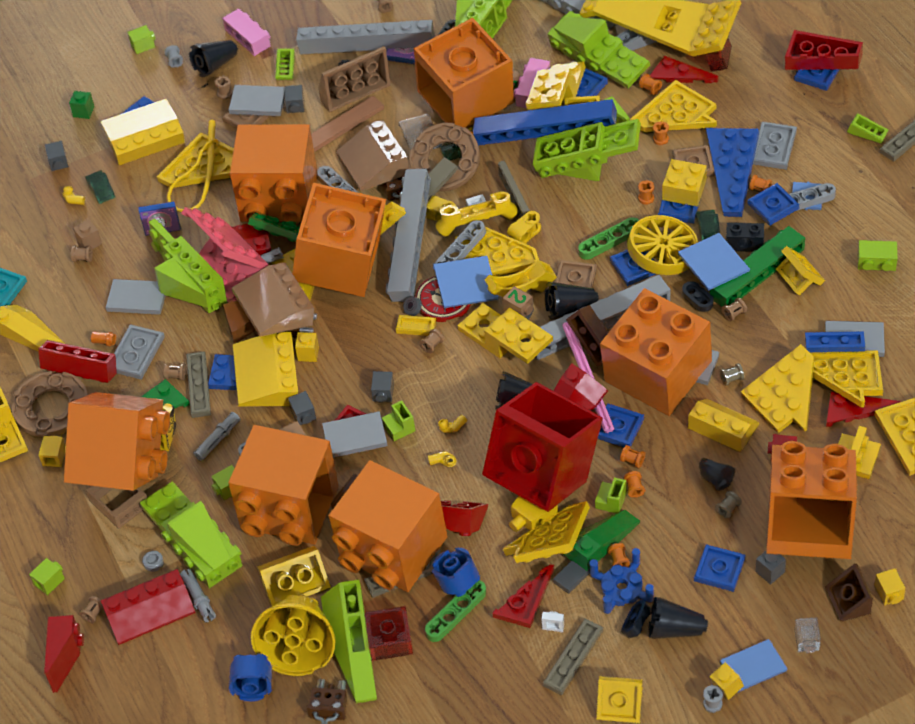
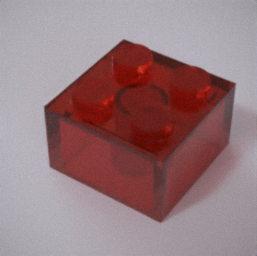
M406 606L364 612L372 661L413 655Z

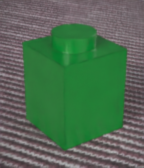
M74 91L69 101L73 117L90 119L95 107L91 92Z

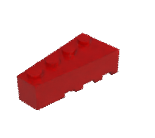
M794 30L785 55V70L858 69L863 56V42Z

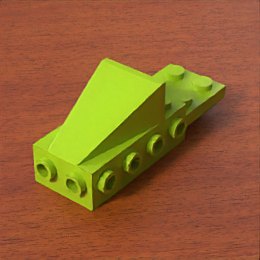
M457 0L455 26L474 18L493 39L507 19L506 9L513 0Z
M569 11L548 33L549 43L553 48L577 62L584 61L588 69L599 75H606L626 88H629L650 66L649 60L623 46V42L619 37L609 34L607 23L604 19L583 18L580 14Z
M638 119L605 127L600 122L539 137L536 140L534 152V169L541 178L559 174L600 181L601 166L607 163L608 157L638 150L641 123Z
M155 218L149 221V234L153 241L151 245L156 252L159 251L165 261L155 267L159 291L166 296L200 305L208 313L226 304L227 299L223 278L182 236L174 239Z
M173 481L140 502L141 508L162 531L161 536L172 545L174 552L178 556L181 555L186 566L189 569L192 568L199 581H203L209 589L242 567L240 549L236 545L232 546L225 532L221 533L218 530V525L210 518L202 501L197 504L191 502Z

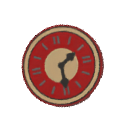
M436 276L424 281L416 292V297L422 303L421 314L424 317L436 318V322H446V320L456 317L460 318L471 306V304L444 308Z

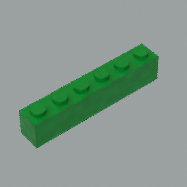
M790 226L780 230L775 237L767 240L762 247L754 250L749 257L743 260L750 268V272L710 290L713 301L720 307L733 303L736 298H743L777 271L776 268L787 258L781 252L786 246L801 253L805 249V237Z

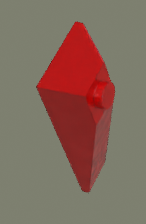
M571 363L558 381L554 392L588 410H593L608 390L588 373Z
M441 501L446 529L452 532H459L460 536H471V533L479 531L487 512L488 504L463 501V503L451 505V501Z

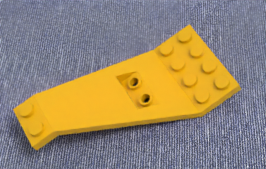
M585 0L579 14L583 18L598 16L690 56H697L723 50L741 1L725 0L704 4L685 0Z

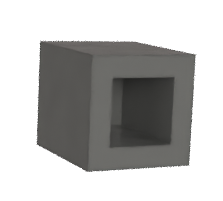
M302 85L285 86L287 113L305 112Z
M62 141L45 144L51 171L69 167Z
M373 371L371 386L373 401L392 402L394 389L393 372Z
M306 391L288 397L290 409L296 422L298 421L302 425L316 420L314 406Z
M766 550L756 558L755 572L771 585L785 573L786 559L780 554H767Z

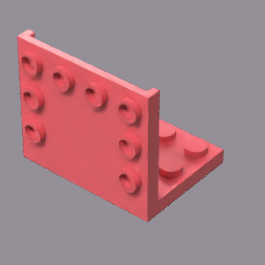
M185 207L181 213L192 218L210 237L199 254L223 278L227 302L237 301L232 292V287L269 264L222 218H214L207 212L203 214L196 208L192 210Z

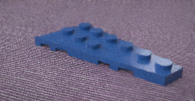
M706 128L723 214L727 217H742L759 138V129Z

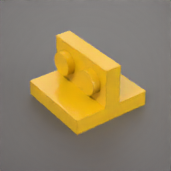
M788 246L781 251L787 258L776 270L796 294L801 295L813 282L819 286L825 282V279L805 256Z
M859 426L855 437L842 433L838 444L845 446L849 450H856V476L870 480L881 444L869 441V437L866 436L867 428Z
M599 676L596 720L640 723L643 680Z

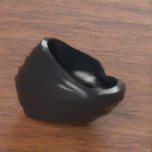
M704 457L699 462L701 476L706 481L711 482L716 490L721 491L731 485L736 472L734 467L717 463Z

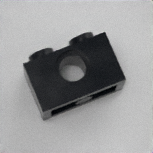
M727 222L726 241L734 251L753 252L764 245V223Z

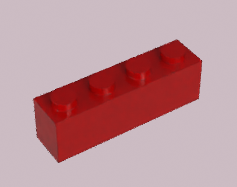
M47 340L38 349L41 369L59 373L67 372L74 376L97 380L102 383H109L117 374L116 355L51 340Z

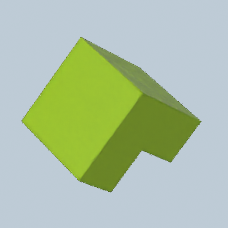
M402 400L391 405L392 413L382 417L383 426L394 442L415 432L414 417Z
M614 477L612 484L602 481L595 500V509L615 514L620 512L627 495L626 480Z

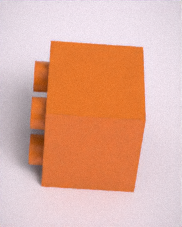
M474 18L414 48L417 91L445 123H454L457 126L468 128L474 125L475 118L491 116L514 103L513 60Z
M310 124L237 126L230 176L240 222H249V218L255 213L276 217L279 219V222H288L289 220L294 221L295 224L302 222L313 182L317 183L318 177Z
M313 182L296 239L293 275L297 282L365 297L380 241L386 199Z
M644 288L600 343L605 382L670 417L696 383L699 376L712 362L710 321Z
M95 392L69 402L64 483L134 491L157 478L159 473L163 474L167 467L168 455L166 450H160L161 434L166 435L170 426L169 411H163V400Z
M253 425L228 482L240 528L246 534L253 537H262L264 533L278 536L283 542L293 546L301 545L302 542L316 545L330 510L331 502L339 487L329 440L259 425Z
M796 441L785 442L782 445H772L767 554L851 559L857 502L856 450H849L840 444H829L824 448L806 447L804 444Z
M369 460L329 514L334 533L332 540L337 545L340 555L338 557L339 563L350 572L358 573L362 569L372 574L373 580L386 590H392L396 586L409 592L448 537L439 493Z

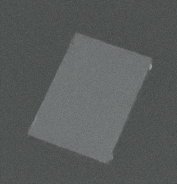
M429 114L399 121V126L410 150L416 143V138L423 131L434 126ZM442 143L435 146L433 149L442 147Z

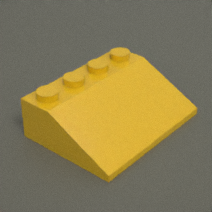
M167 99L101 121L119 166L185 143L183 130Z
M291 332L258 336L233 344L238 407L290 406L288 397L298 394Z

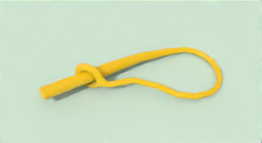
M209 120L208 141L199 151L196 163L186 173L176 178L169 187L167 194L168 202H171V193L174 186L199 165L202 153L207 152V174L204 191L200 202L189 209H197L204 202L213 173L214 150L219 145L218 139H215L216 122L214 120ZM176 207L177 212L183 211V209H179Z

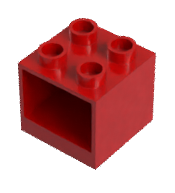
M535 382L496 410L482 475L549 512L587 482L603 417Z

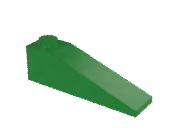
M626 510L620 511L581 529L573 550L563 555L587 571L590 569L591 560L595 559L599 562L608 553V548L626 537L640 524V520Z

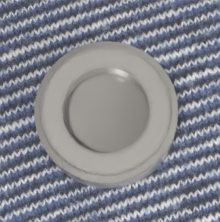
M158 551L147 552L142 560L145 569L151 572L158 571L164 564L163 557Z

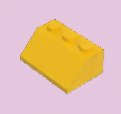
M709 399L699 400L688 415V429L739 452L743 450L759 426L758 421Z
M315 546L257 567L271 606L285 600L288 595L310 596L331 588L319 551Z

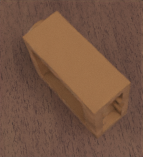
M90 486L86 490L90 502L118 529L143 511L140 502L146 499L147 495L140 488L134 491L127 490L132 497L114 511H111L100 498L114 488Z

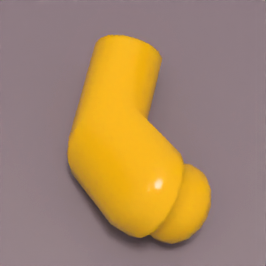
M71 186L63 188L64 192L62 194L67 203L85 204V197L75 195Z
M460 415L454 422L441 419L438 422L439 430L443 433L457 432L468 420L464 415Z
M446 451L427 456L430 466L441 463L447 467H453L457 462L456 457Z

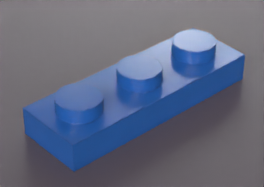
M864 331L805 332V346L809 352L865 351Z

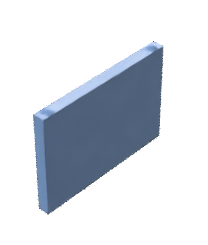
M769 639L720 660L721 665L726 662L740 676L744 687L738 692L787 671V667Z

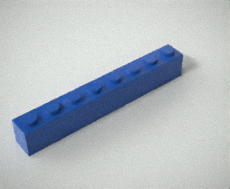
M613 99L478 117L474 121L473 135L478 145L539 138L600 122L606 127L616 124L617 110Z

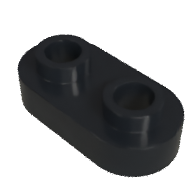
M689 281L683 285V297L698 311L707 312L713 308L712 295L700 284Z
M639 600L632 606L621 627V632L627 638L637 637L642 631L645 620L650 615L651 606L645 600Z

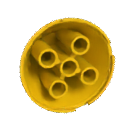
M288 595L285 600L268 608L259 615L252 628L251 644L256 655L264 654L267 656V660L272 665V670L290 676H304L312 674L314 670L324 667L330 661L335 649V634L318 606L319 603L316 599L303 595Z

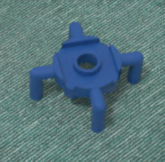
M638 548L632 550V562L629 567L614 565L605 574L598 571L597 560L593 559L590 561V576L601 581V590L604 594L603 611L605 614H610L615 605L625 606L626 603L631 602L632 604L638 599L649 603L653 602L654 586L647 584L645 592L642 591V576L636 572L640 565V550ZM619 583L627 585L625 589H619L616 586Z

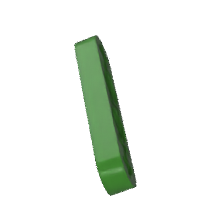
M635 217L628 218L583 241L578 246L579 256L585 260L592 259L628 240L632 227L639 219ZM616 232L622 233L619 237H615L613 234ZM600 240H605L607 243L604 245H600L597 242Z
M479 580L470 589L466 590L463 596H455L431 619L425 627L427 639L431 642L442 640L485 598V583ZM480 588L481 592L475 591L473 593V589L478 590ZM461 600L469 603L464 608L459 607L457 604ZM446 614L455 616L452 621H445L443 619ZM433 629L435 631L438 629L439 633L433 632L431 634V630Z

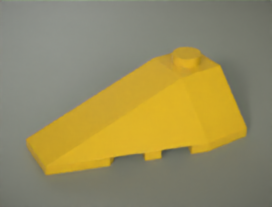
M18 305L0 307L1 336L35 351H38L47 340L64 343L32 311Z

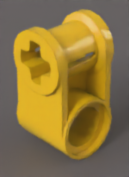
M435 195L432 196L427 203L426 218L439 221L441 218V208L452 205L454 202Z
M536 211L525 213L524 216L510 225L507 235L526 244L541 231L539 213Z

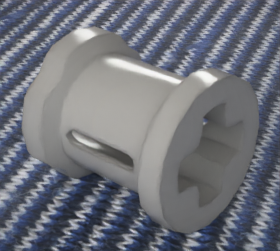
M176 45L168 46L165 49L168 64L173 68L183 64V58L179 54V47Z
M716 685L706 687L703 694V706L706 711L715 713L722 708V689Z

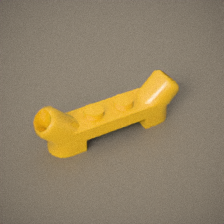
M507 192L490 194V201L460 209L457 208L456 204L448 205L440 210L441 218L435 225L436 230L441 235L447 237L457 226L470 224L475 220L489 219L497 215L510 220L517 215L518 207L510 201V194Z

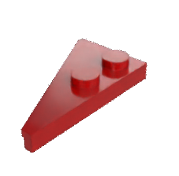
M667 56L662 58L650 74L651 78L666 80V83H672L675 80L680 83H693V80H704V83H717L719 80L718 75Z
M831 392L826 427H831L833 423L840 421L847 423L854 419L874 416L875 410L900 403V401L864 396V407H860L839 393Z
M550 564L544 567L534 580H529L517 590L516 594L511 595L507 599V603L500 609L493 611V618L531 628L553 574L554 565Z

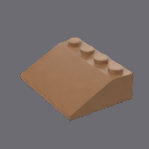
M385 46L322 73L318 87L320 100L329 112L391 85Z
M383 120L366 125L337 150V155L360 191L405 176V170L410 169L407 155Z
M285 262L267 266L232 287V292L260 337L313 325L314 307Z

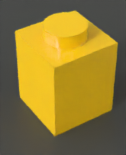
M297 333L295 349L298 361L317 362L319 351L317 333Z
M43 437L39 451L42 466L62 467L66 447L63 437Z
M896 568L876 574L874 586L884 606L897 604L904 600L906 588Z
M726 662L710 675L713 685L720 687L723 695L728 700L744 687L740 676Z

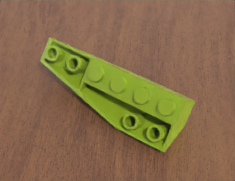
M360 580L340 582L321 596L323 614L335 634L334 654L355 702L377 700Z

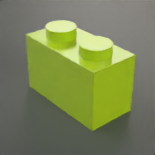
M859 240L858 270L896 271L898 259L897 241Z

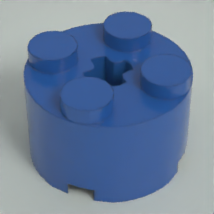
M455 548L456 551L449 552L447 550L436 557L432 564V572L444 593L455 594L456 597H460L480 580V575L469 552L464 548Z
M264 654L236 655L230 665V693L233 696L234 693L240 696V700L258 701L263 699L265 694L268 693L269 695L271 693L272 665L267 660V656Z

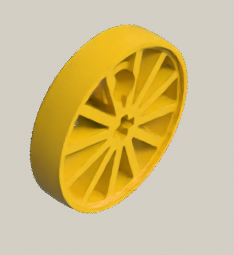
M652 215L642 218L634 224L628 237L627 249L633 261L641 268L659 275H676L689 269L678 255V251L698 243V239L694 231L681 220L665 215ZM658 227H664L663 234L660 232ZM668 229L674 230L667 236ZM649 251L645 256L641 254L642 252ZM655 257L658 259V262H655L651 259Z

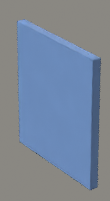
M720 233L678 251V255L708 291L750 272V268Z
M487 256L433 264L444 308L498 300V295H493L487 289L488 285L484 280L488 275H492Z

